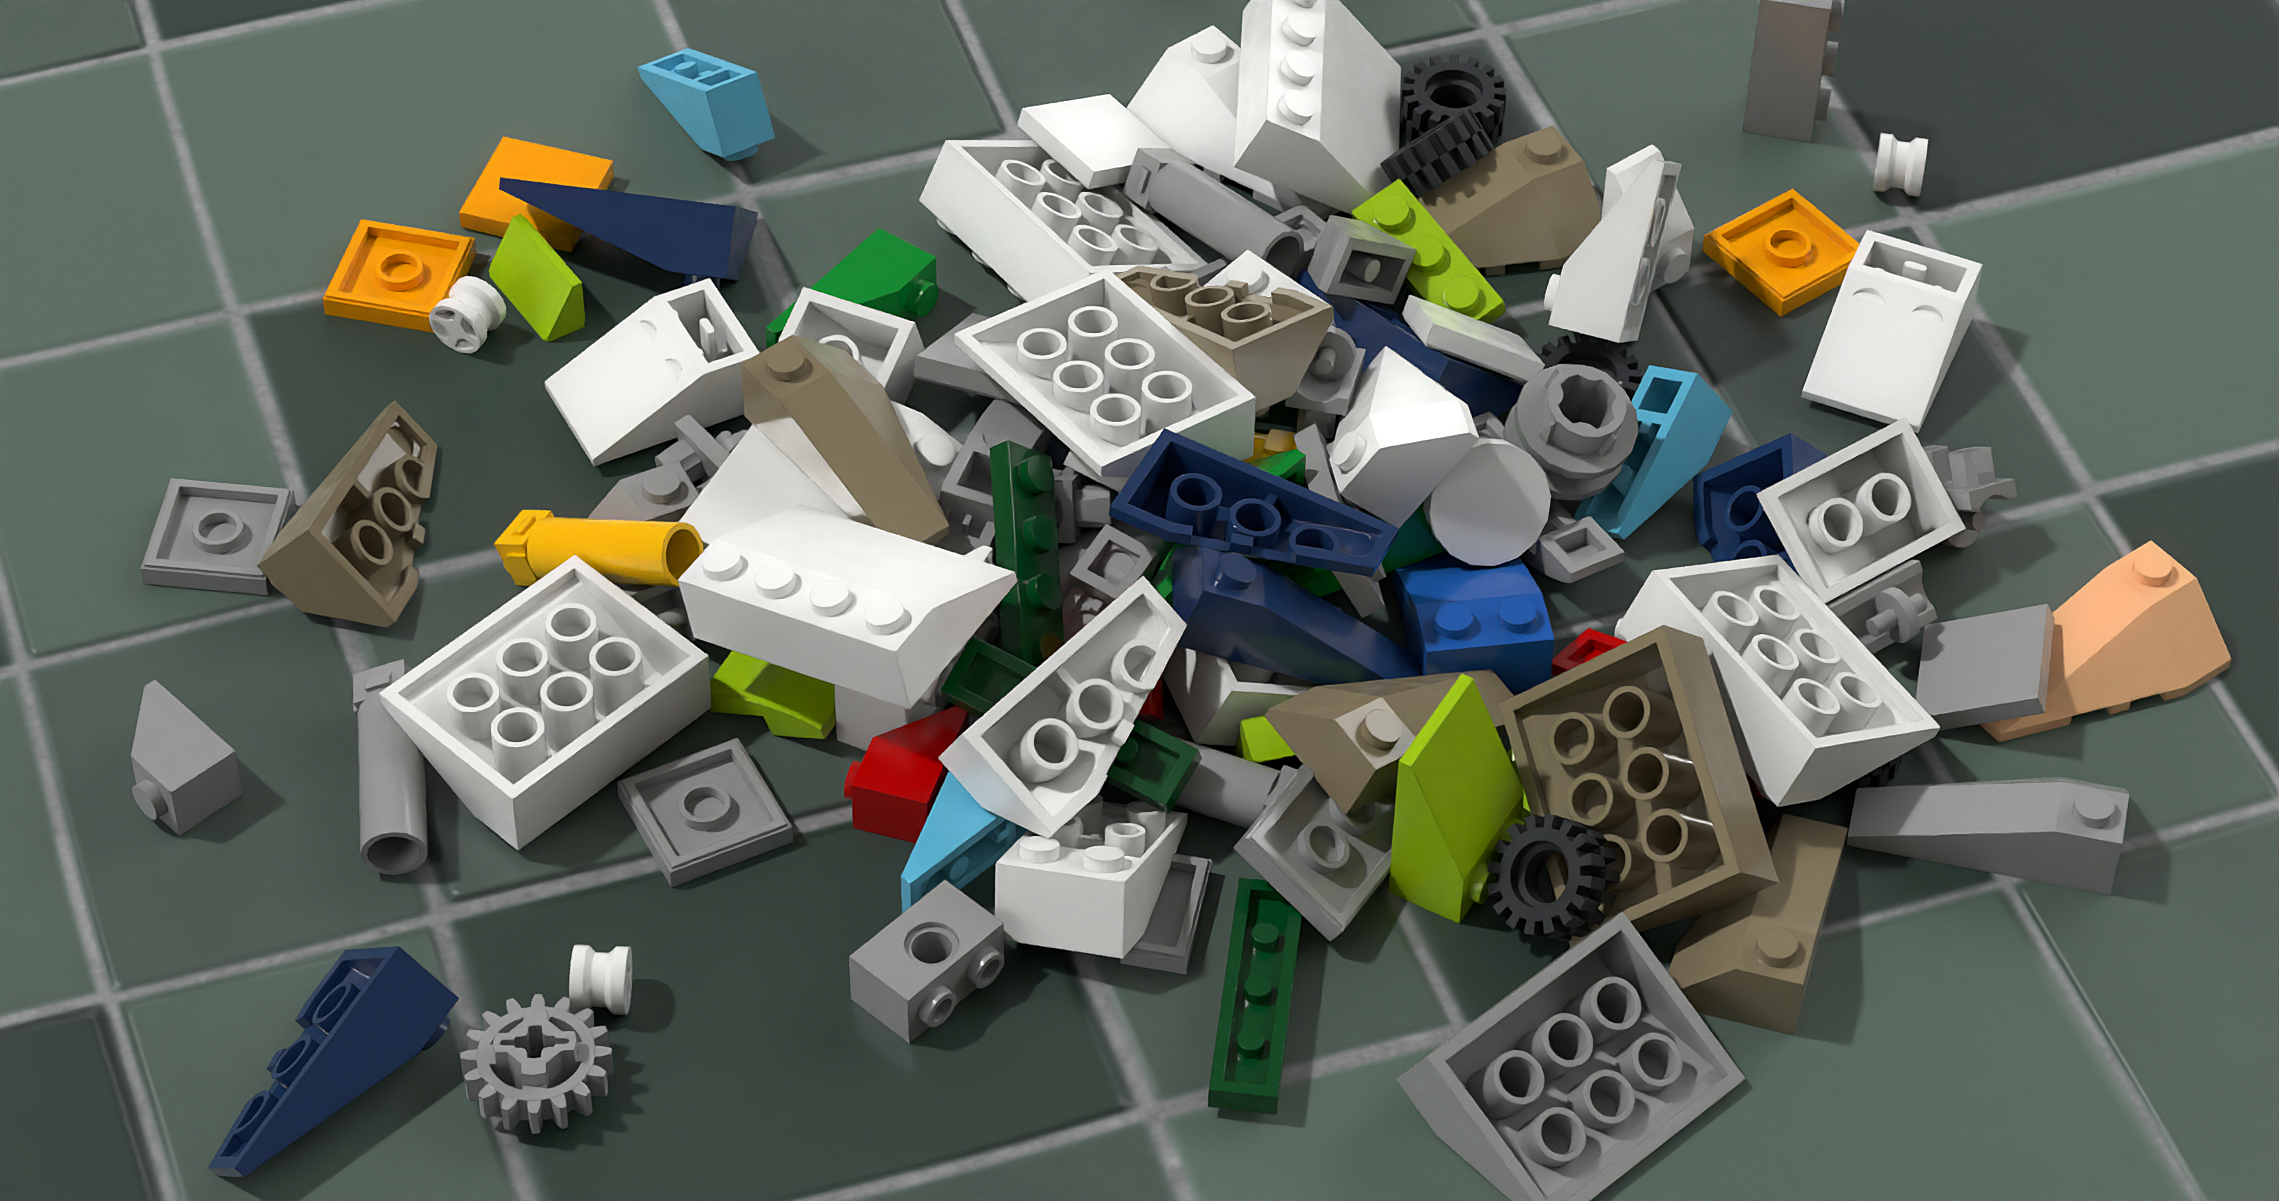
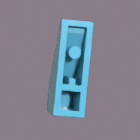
M690 48L637 67L640 78L700 149L723 157L726 161H735L754 155L758 151V144L775 138L756 71Z
M1649 365L1631 401L1636 409L1639 431L1630 456L1623 462L1617 478L1602 493L1581 501L1573 517L1576 521L1591 516L1610 537L1625 540L1708 464L1733 411L1698 373Z
M949 771L901 875L902 914L944 880L948 881L958 890L963 888L997 862L1028 829L982 808Z

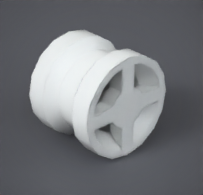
M1881 133L1873 191L1885 192L1893 187L1903 189L1909 196L1920 197L1928 139L1915 138L1910 143L1897 141L1893 134Z
M465 276L459 278L449 291V298L443 299L436 304L429 314V321L433 332L444 344L460 353L470 354L476 352L487 339V331L496 329L506 317V305L496 289L486 281L477 277Z
M574 945L569 982L571 1012L578 1013L592 1007H607L612 1014L627 1015L632 990L631 947L616 946L610 953L595 952L590 945Z

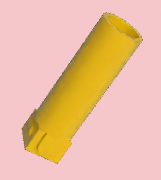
M522 510L494 543L503 560L505 569L511 575L515 584L521 586L533 585L569 558L576 555L613 584L680 587L678 579L704 551L700 534L694 526L686 522L554 517L553 513L547 510Z

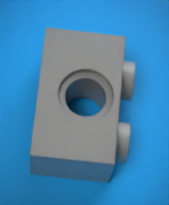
M944 880L849 956L851 1000L906 1042H912L929 1027L941 1025L950 1016L954 1007L976 988H984L996 979L1004 966V923L948 881Z

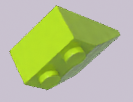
M1462 673L1399 760L1388 893L1458 924L1474 901L1482 904L1489 896L1487 884L1494 883L1497 878V874L1487 872L1489 860L1501 863L1503 854L1494 850L1498 840L1513 841L1507 829L1514 823L1527 826L1526 822L1521 821L1524 800L1522 786L1474 678Z

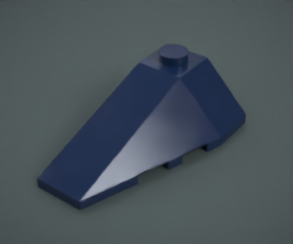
M500 177L499 190L666 271L685 274L684 286L710 278L717 290H720L721 279L738 281L757 224L758 212L736 206Z
M1301 268L1296 278L1298 283L1329 305H1332L1336 328L1342 329L1350 335L1355 348L1366 349L1362 372L1382 349L1387 346L1421 370L1426 376L1443 386L1445 390L1465 402L1469 407L1472 418L1489 411L1497 417L1517 403L1520 392L1525 385L1519 380L1425 346L1408 323L1399 318V313L1379 302L1325 293L1317 288L1308 271Z
M1165 428L1111 504L1108 514L1113 518L1164 540L1187 547L1203 546L1225 553H1235L1241 556L1373 577L1399 532L1398 527Z
M1789 433L1693 477L1695 532L1701 546L1709 550L1713 562L1779 555L1799 576L1756 494L1829 456L1793 433Z
M1203 546L1176 548L1171 556L1173 610L1187 624L1176 646L1322 685L1420 676L1417 655L1262 562L1247 559L1239 554L1225 553Z
M400 946L345 950L306 1001L295 1019V1022L305 1029L300 1038L287 1049L283 1048L277 1051L269 1063L267 1070L271 1072V1077L275 1080L269 1091L259 1092L245 1104L208 1168L217 1176H247L416 1056L421 1050H428L436 1044L450 1024V1019L446 1016L459 997Z

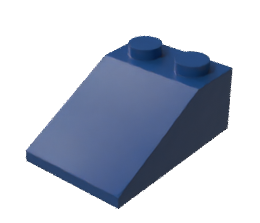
M1445 551L1390 572L1410 652L1418 656L1420 676L1492 669L1513 695L1521 694L1550 680L1555 639L1542 592L1520 556L1496 566L1470 565Z

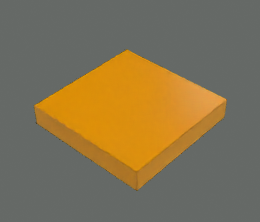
M503 136L459 211L461 228L504 237L512 217L521 214L527 218L552 248L572 252L584 230L499 190L500 177L607 190L614 177L613 160Z
M1792 188L1705 234L1702 251L1776 314L1782 317L1841 285L1860 243Z
M361 219L322 299L324 314L434 333L430 325L429 314L439 301L449 298V291L458 279L467 276L477 254L475 238Z

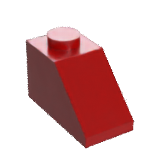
M954 706L872 738L862 762L854 760L850 765L844 785V798L852 800L854 829L916 844L949 772L938 757L969 728L968 711Z

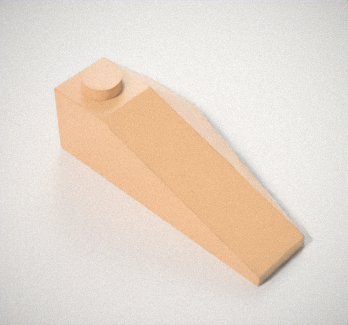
M2152 540L2104 568L2052 613L2055 622L2045 713L1979 725L2000 743L2070 725L2074 715L2106 708L2109 714L2129 710L2131 701L2160 694L2164 701L2181 697L2228 669L2231 663L2230 654L2197 578Z

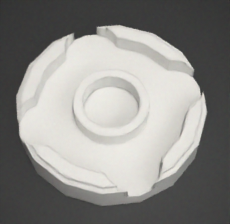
M1479 438L1424 500L1423 511L1426 522L1430 526L1435 539L1450 555L1470 565L1496 566L1518 558L1537 541L1548 521L1551 494L1545 472L1530 454L1503 439Z

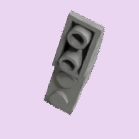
M994 399L974 426L940 489L939 505L949 523L950 534L931 546L964 556L985 545L991 547L993 553L996 543L989 448L1010 440L1044 454L1053 435L1024 406Z

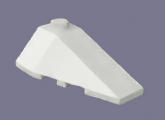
M1214 25L1169 47L1126 108L1173 150L1195 164L1204 167V173L1220 183L1226 177L1253 189V198L1282 212L1303 203L1322 220L1341 211L1234 167L1241 48Z
M1385 346L1361 373L1347 416H1340L1329 460L1339 494L1385 522L1400 528L1478 441L1479 436L1469 407L1465 402L1445 390L1443 386L1426 376L1398 353Z

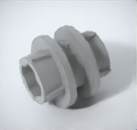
M1559 364L1539 371L1523 386L1518 401L1512 407L1502 432L1503 440L1530 454L1545 472L1551 497L1555 499L1583 500L1602 493L1617 478L1623 462L1630 456L1639 432L1636 409L1622 388V381L1617 383L1606 372L1593 367Z

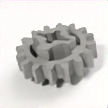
M535 994L531 1007L521 1008L519 1003L511 998L506 1000V1015L500 1017L495 1013L486 1011L482 1014L484 1031L468 1030L466 1034L468 1050L460 1052L466 1096L469 1101L479 1100L480 1114L485 1119L496 1115L498 1112H502L503 1126L506 1130H512L520 1119L529 1120L532 1134L540 1133L543 1127V1120L552 1118L561 1129L567 1128L568 1112L574 1109L578 1113L588 1116L593 1112L591 1095L606 1097L609 1092L607 1076L613 1074L614 1068L612 1048H609L608 1030L606 1026L595 1027L593 1011L589 1008L573 1015L571 1013L570 998L563 997L554 1008L545 1007L542 994Z

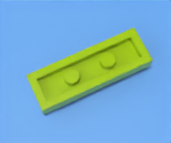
M1397 179L1351 211L1354 220L1364 221L1417 249L1403 281L1417 298L1487 324H1491L1506 313L1503 299L1400 179Z

